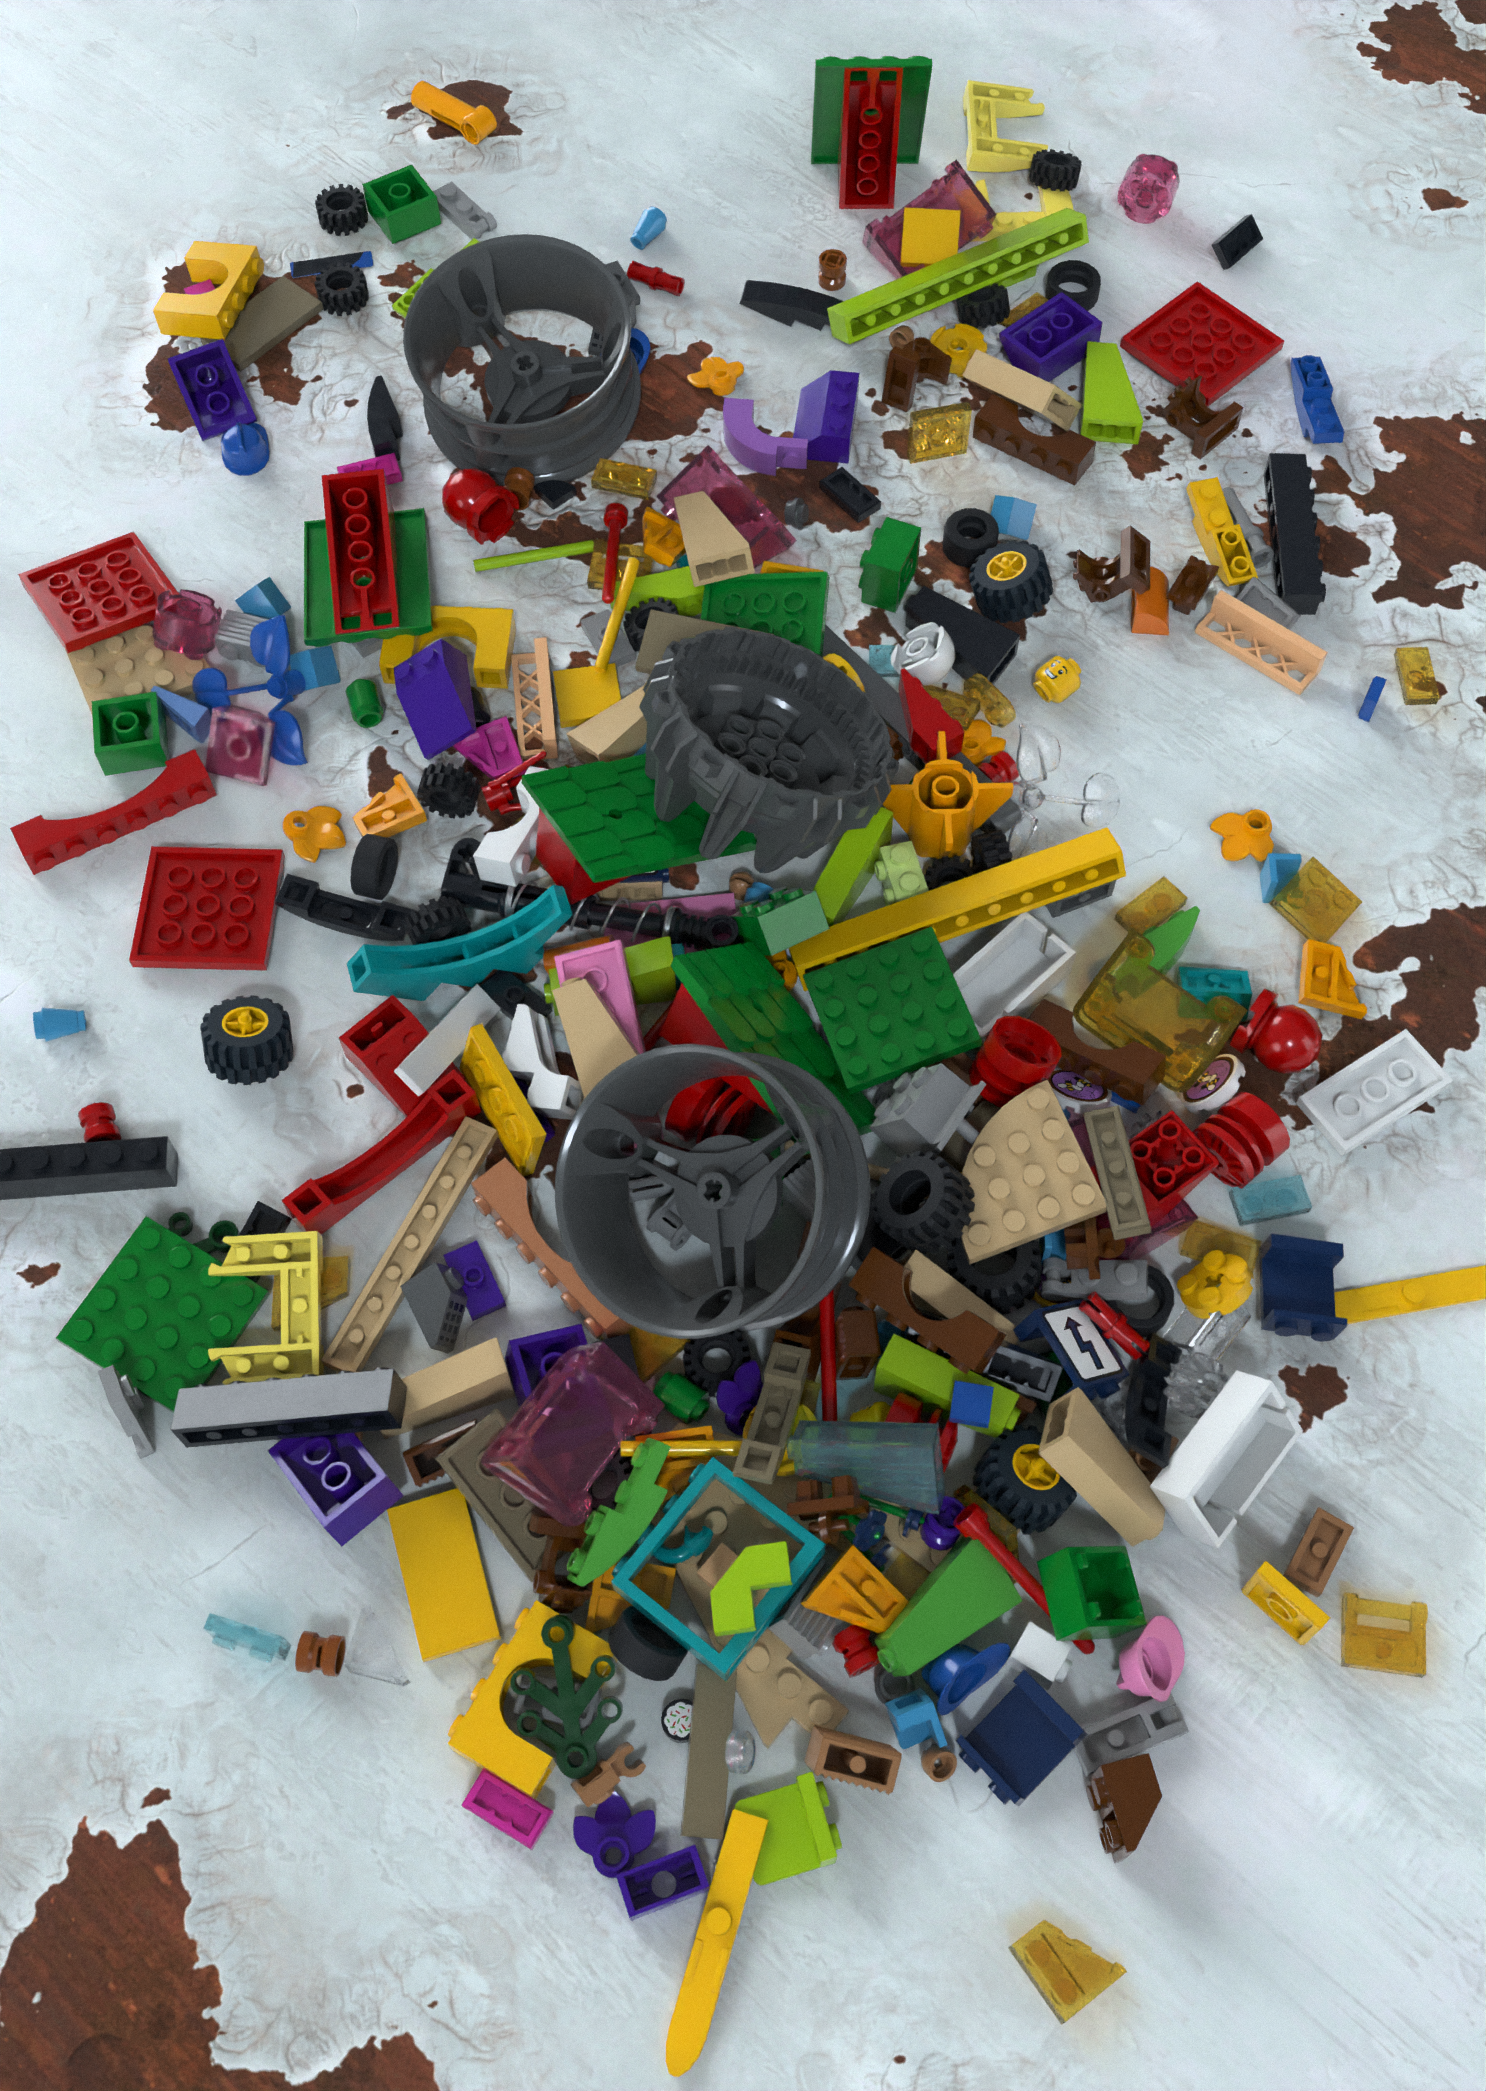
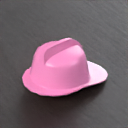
M1163 1615L1154 1616L1147 1623L1139 1637L1122 1647L1119 1652L1120 1674L1116 1682L1119 1689H1129L1137 1696H1151L1158 1702L1167 1701L1171 1690L1181 1675L1185 1658L1182 1637L1171 1619Z

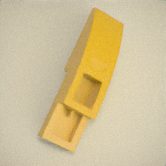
M1218 477L1190 482L1186 490L1195 514L1192 523L1210 564L1219 566L1217 573L1219 578L1227 587L1248 583L1253 577L1258 578L1240 524L1234 525Z

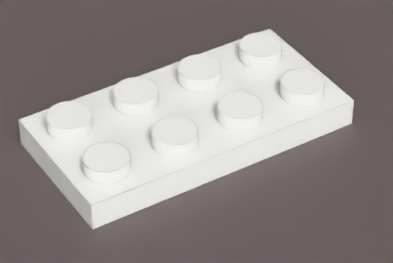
M1405 1029L1301 1095L1296 1104L1337 1152L1344 1156L1447 1089L1453 1080L1409 1031Z

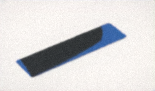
M371 251L291 262L292 278L321 274L320 270L323 268L328 270V265L331 264L333 267H338L337 263L341 262L343 267L346 266V263H351L352 268L355 265L359 268L372 267Z

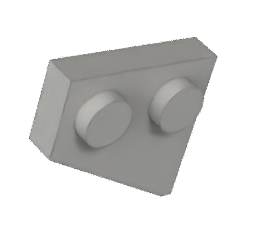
M113 1365L99 1370L98 1373L109 1405L120 1421L127 1437L132 1436L139 1458L142 1459L155 1453L140 1409L145 1408V1402L137 1386L133 1387L127 1374L121 1376Z

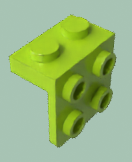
M813 1772L796 1776V1783L739 1800L735 1804V1810L769 1820L753 1875L755 1883L759 1886L771 1884L836 1863V1850L842 1848L841 1839L836 1824L827 1823L823 1808L830 1806L823 1781L815 1782Z

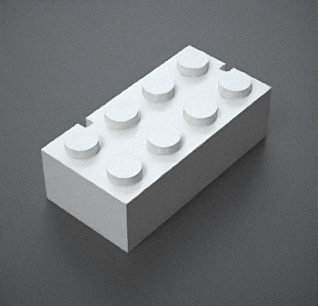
M1028 912L1016 917L953 974L979 1032L982 1046H984L983 1043L997 1019L1004 1016L1023 1017L1071 973L1076 951L1052 933L1048 937L1045 954H1043L1041 951L1044 947L1048 928ZM982 1046L971 1049V1051L977 1055Z
M1236 1370L1170 1458L1169 1465L1161 1470L1150 1485V1488L1184 1536L1218 1549L1237 1523V1520L1231 1515L1205 1506L1206 1503L1242 1516L1303 1432L1291 1410L1284 1407L1286 1402L1273 1381Z

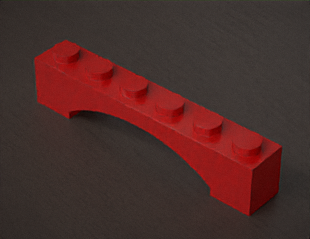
M193 749L165 761L167 767L150 785L135 796L114 807L88 816L63 820L43 819L42 815H39L11 827L12 834L33 875L50 870L60 863L74 857H80L90 850L112 843L120 837L142 830L152 823L166 817H172L182 810L204 803L208 799L217 796L211 779L196 750Z
M452 1070L427 1089L426 1096L416 1108L376 1145L334 1172L315 1180L310 1178L283 1198L281 1201L289 1217L292 1218V1221L302 1232L318 1231L320 1234H323L457 1131L466 1116L472 1119L479 1114L481 1109L476 1092L455 1070Z

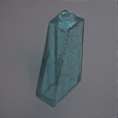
M800 1420L794 1435H790L788 1438L787 1454L789 1459L794 1460L795 1475L818 1480L832 1485L831 1478L850 1475L857 1478L860 1494L930 1514H939L945 1496V1484L938 1423Z

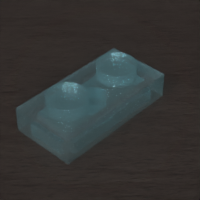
M1301 1175L1249 1184L1243 1188L1233 1187L1229 1192L1239 1226L1309 1213L1312 1208Z
M211 1613L203 1628L213 1637L212 1643L230 1651H234L236 1645L250 1649L249 1656L267 1663H271L273 1657L285 1661L291 1648V1644L282 1636Z

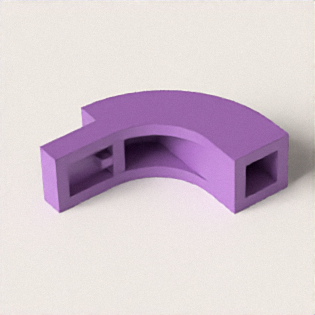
M724 398V441L729 452L738 462L753 471L776 476L777 467L806 469L808 439L767 435L754 424V400Z

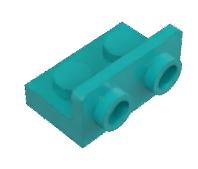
M1179 966L1177 974L1180 995L1177 1010L1178 1017L1235 1022L1247 1021L1252 998L1248 971Z

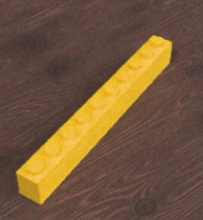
M1108 827L832 925L829 927L830 929L788 948L792 962L795 965L803 990L807 991L808 989L803 978L804 974L926 928L932 927L939 943L1125 877L1126 871L1122 849Z

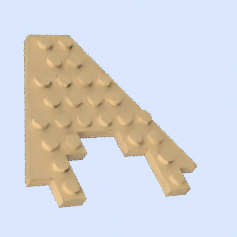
M678 1422L672 1431L696 1428L697 1426ZM713 1431L714 1440H743ZM716 1456L720 1463L733 1472L738 1456ZM816 1459L812 1460L805 1469L789 1476L776 1475L772 1485L741 1478L786 1514L787 1503L796 1502L797 1481L818 1480L822 1482L824 1499L828 1498L832 1492L831 1478L844 1475L857 1478L859 1491L863 1495L908 1511L912 1506L914 1498L917 1495L921 1496L919 1507L925 1509L924 1518L935 1499L947 1496L932 1491L928 1493L918 1487ZM714 1479L663 1543L669 1548H676L684 1543L685 1526H688L690 1531L698 1533L703 1530L702 1526H706L714 1533L709 1547L697 1557L692 1556L682 1563L672 1564V1566L677 1568L676 1574L714 1649L720 1653L734 1634L716 1637L710 1596L712 1588L697 1577L696 1572L721 1543H724L739 1556L748 1546L786 1541L790 1563L803 1546L721 1482ZM667 1502L660 1506L650 1522L655 1527L665 1516L663 1509ZM869 1506V1513L874 1509L878 1512L881 1511ZM885 1512L887 1520L884 1524L885 1531L880 1541L882 1539L885 1540L926 1574L930 1575L952 1548L944 1551L932 1549L922 1540L920 1527L918 1531L911 1529L908 1538L902 1536L906 1519ZM861 1514L860 1518H867L868 1514ZM790 1516L808 1531L809 1523L819 1521H801L799 1516ZM856 1525L849 1528L854 1534ZM839 1531L837 1543L828 1545L841 1554L846 1547L852 1544ZM813 1534L823 1542L820 1534ZM879 1542L872 1545L869 1549L873 1551ZM768 1628L737 1667L736 1692L763 1745L769 1749L792 1719L809 1734H811L814 1725L836 1730L849 1713V1709L791 1663L788 1658L793 1653V1650Z

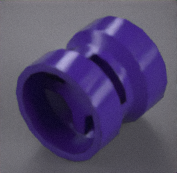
M948 1496L939 1497L933 1501L924 1518L925 1522L920 1525V1535L926 1545L939 1551L948 1550L955 1545L960 1532L953 1525V1522L965 1508L960 1501Z

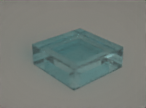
M869 645V666L881 677H900L891 665V655L896 645Z

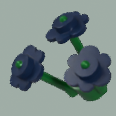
M860 1493V1498L869 1501L870 1507L881 1511L878 1512L874 1509L868 1514L867 1518L863 1519L860 1518V1515L838 1517V1519L847 1518L850 1528L856 1525L855 1534L850 1529L840 1532L880 1572H883L885 1570L884 1565L889 1561L885 1553L891 1548V1545L888 1543L875 1555L869 1548L877 1544L883 1537L885 1531L884 1524L887 1520L885 1512L906 1519L902 1536L908 1538L911 1529L918 1531L920 1525L925 1522L923 1517L925 1509L919 1507L921 1496L917 1495L914 1498L912 1506L908 1511Z

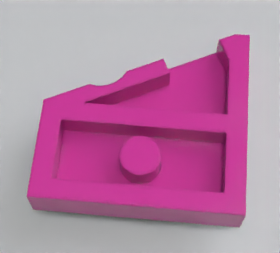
M507 716L476 727L477 731L453 745L456 751L492 780L498 779L523 763ZM527 770L521 772V773L518 774L517 776L526 773Z

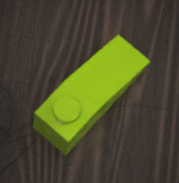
M689 566L635 578L625 611L631 612L630 609L633 606L639 608V602L644 601V604L649 603V598H654L655 602H657L658 598H664L665 602L670 600L672 604H675L679 615L686 617L696 616L702 612L704 585L694 587ZM621 581L616 582L614 601L610 604L611 609H613Z

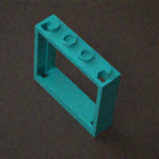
M712 1457L706 1465L700 1463L688 1478L690 1485L680 1496L676 1493L667 1502L663 1509L665 1516L656 1527L653 1524L647 1527L638 1539L637 1544L640 1546L630 1558L624 1556L618 1562L612 1572L614 1578L611 1583L615 1592L723 1680L727 1681L825 1555V1543L744 1480L734 1477L731 1470ZM714 1479L721 1482L803 1546L790 1563L792 1585L770 1588L754 1609L757 1631L734 1634L720 1653L632 1583L633 1579Z

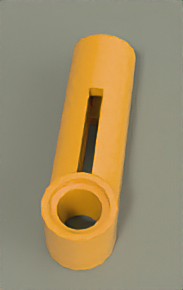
M426 81L418 82L412 90L411 103L414 107L459 130L463 137L471 144H479L497 127L496 118L493 113L483 105L475 108Z

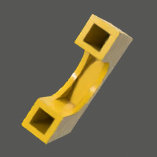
M194 241L184 257L192 282H203L210 279L213 284H221V286L213 291L198 295L163 292L153 312L159 330L163 335L225 340L230 329L233 328L240 311L243 310L249 295L253 292L258 279L263 275L264 262L260 258L257 246Z
M434 605L431 606L433 631L418 636L405 634L397 635L390 639H383L379 667L384 683L395 684L394 667L423 650L428 644L439 638L454 636L467 639L476 646L473 670L477 687L508 689L512 664L511 655H513L516 635L513 609Z
M537 1600L531 1609L526 1607L520 1613L514 1625V1629L517 1632L509 1644L504 1642L499 1647L492 1661V1664L495 1665L487 1680L481 1678L470 1697V1700L473 1701L465 1716L463 1714L457 1716L448 1732V1736L451 1737L448 1745L454 1752L481 1769L485 1768L535 1800L557 1764L553 1757L523 1740L508 1728L504 1716V1703L508 1690L511 1687V1678L517 1670L521 1668L554 1667L552 1649L543 1642L541 1631L545 1622L552 1616L559 1615V1613ZM574 1623L576 1628L575 1637L568 1645L573 1677L584 1683L591 1673L593 1661L598 1656L609 1655L616 1663L618 1659L611 1652L608 1642ZM555 1626L551 1628L550 1634L554 1640L560 1641L564 1639V1631L561 1627ZM606 1661L597 1663L599 1674L608 1675L611 1672V1667Z

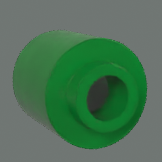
M366 679L353 681L345 691L353 720L363 728L378 725L382 720L383 707L376 684Z
M667 1371L660 1378L652 1392V1396L658 1399V1405L686 1425L690 1424L693 1420L697 1423L701 1421L710 1407V1403L707 1402L709 1393L680 1373L674 1374L671 1371Z

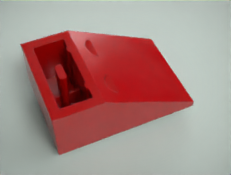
M391 995L339 1037L346 1058L405 1117L426 1096L427 1092L425 1091L418 1097L394 1070L429 1033L419 1020L394 995ZM452 1062L431 1086L452 1070H455L464 1080L466 1078Z
M1173 1110L1128 1141L1151 1227L1165 1217L1220 1163ZM1093 1165L1090 1169L1101 1190L1096 1166ZM1133 1236V1237H1128V1238L1132 1241V1240H1134L1135 1238H1137L1138 1236Z

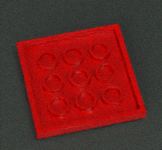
M1197 281L1123 336L1120 347L1176 387L1179 385L1183 388L1187 385L1184 381L1188 377L1194 380L1199 375L1202 376L1199 391L1205 396V405L1208 407L1282 350L1284 340Z
M134 531L18 574L23 587L67 653L83 649L86 646L111 638L132 628L140 627L145 623L168 616L185 608L183 598Z
M151 846L129 958L132 967L267 971L277 911L275 899L280 890L285 861L283 850Z

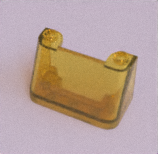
M1132 928L1073 1008V1016L1082 1027L1113 1049L1124 1047L1136 1041L1166 1055L1165 1077L1161 1084L1174 1092H1186L1214 1061L1248 1010L1233 999L1221 995L1213 997L1207 1005L1202 1003L1149 965L1154 959L1155 948L1145 936Z

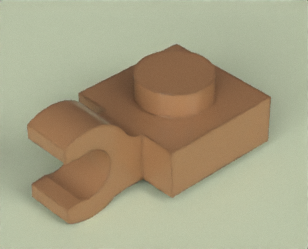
M629 1742L619 1745L614 1754L606 1761L603 1758L599 1760L588 1776L576 1779L570 1784L587 1807H590L593 1803L600 1804L608 1799L615 1790L614 1786L621 1781L620 1776L636 1777L646 1768L641 1759L636 1760L632 1765H625V1757L634 1750Z

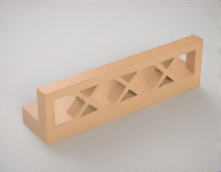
M1222 590L1214 597L1210 612L1195 629V633L1298 695H1301L1320 673L1328 653ZM1215 621L1224 626L1226 632H1214L1208 626ZM1234 639H1245L1251 642L1252 647L1241 648L1235 644ZM1271 654L1277 658L1278 663L1268 664L1262 660L1261 655ZM1298 670L1306 676L1301 682H1298L1288 675V671Z
M547 637L534 638V653L511 655L518 746L523 762L541 751H546L547 756L541 760L558 758ZM536 663L537 669L529 676L519 670V665ZM529 686L539 691V694L532 701L521 695ZM531 711L541 717L533 727L523 721ZM533 737H536L543 742L544 749L526 750L525 745Z

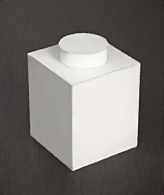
M1029 1621L1006 1664L1019 1673L1025 1669L1040 1686L1049 1690L1054 1680L1062 1684L1073 1662L1068 1660L1067 1656L1072 1647L1063 1641H1056L1055 1636Z

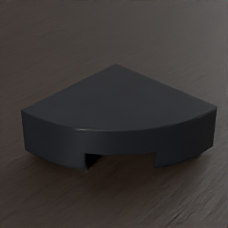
M548 480L534 485L535 493L553 510L577 495L576 488L573 485L560 480Z

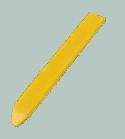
M1486 1265L1334 1292L1335 1316L1346 1318L1347 1323L1352 1324L1486 1299Z
M735 1809L732 1810L669 2026L666 2041V2065L669 2074L673 2077H680L692 2068L700 2057L707 2040L769 1822L767 1819Z

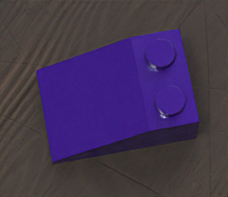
M223 339L168 358L173 375L202 441L226 433L228 429L235 426L238 422L246 425L257 422Z
M440 638L394 667L396 693L424 758L427 760L432 759L477 731L467 656Z
M355 1433L281 1439L268 1450L323 1528L341 1547L404 1496Z

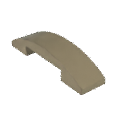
M777 1342L773 1343L764 1371L763 1388L747 1439L743 1438L733 1470L734 1477L772 1485L782 1463L796 1419L810 1361V1349Z

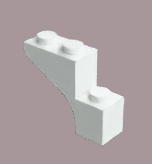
M517 1004L506 1050L503 1054V1061L512 1076L531 1082V1086L528 1089L527 1102L533 1111L544 1117L572 1120L584 1100L580 1082L568 1075L560 1074L548 1019L525 1004Z

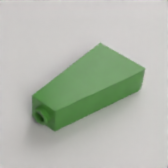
M962 1536L910 1597L909 1603L887 1631L878 1635L874 1641L879 1648L877 1653L879 1661L884 1669L892 1673L894 1677L909 1676L1022 1602L1006 1570L978 1539L972 1540L970 1537Z

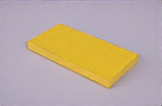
M482 1023L472 1026L469 1030L459 1069L466 1078L468 1085L476 1092L480 1106L492 1127L497 1130L498 1137L518 1172L523 1177L533 1174L547 1134Z
M455 1488L387 1509L423 1662L501 1639L466 1498L459 1489Z

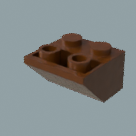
M1149 1753L1100 1765L1089 1778L1091 1785L1086 1786L1090 1806L1093 1811L1099 1810L1103 1827L1099 1828L1102 1847L1106 1854H1112L1114 1863L1123 1861L1136 1850L1162 1798Z

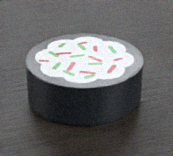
M674 1700L662 1712L661 1724L663 1731L674 1742H689L692 1702L690 1700Z

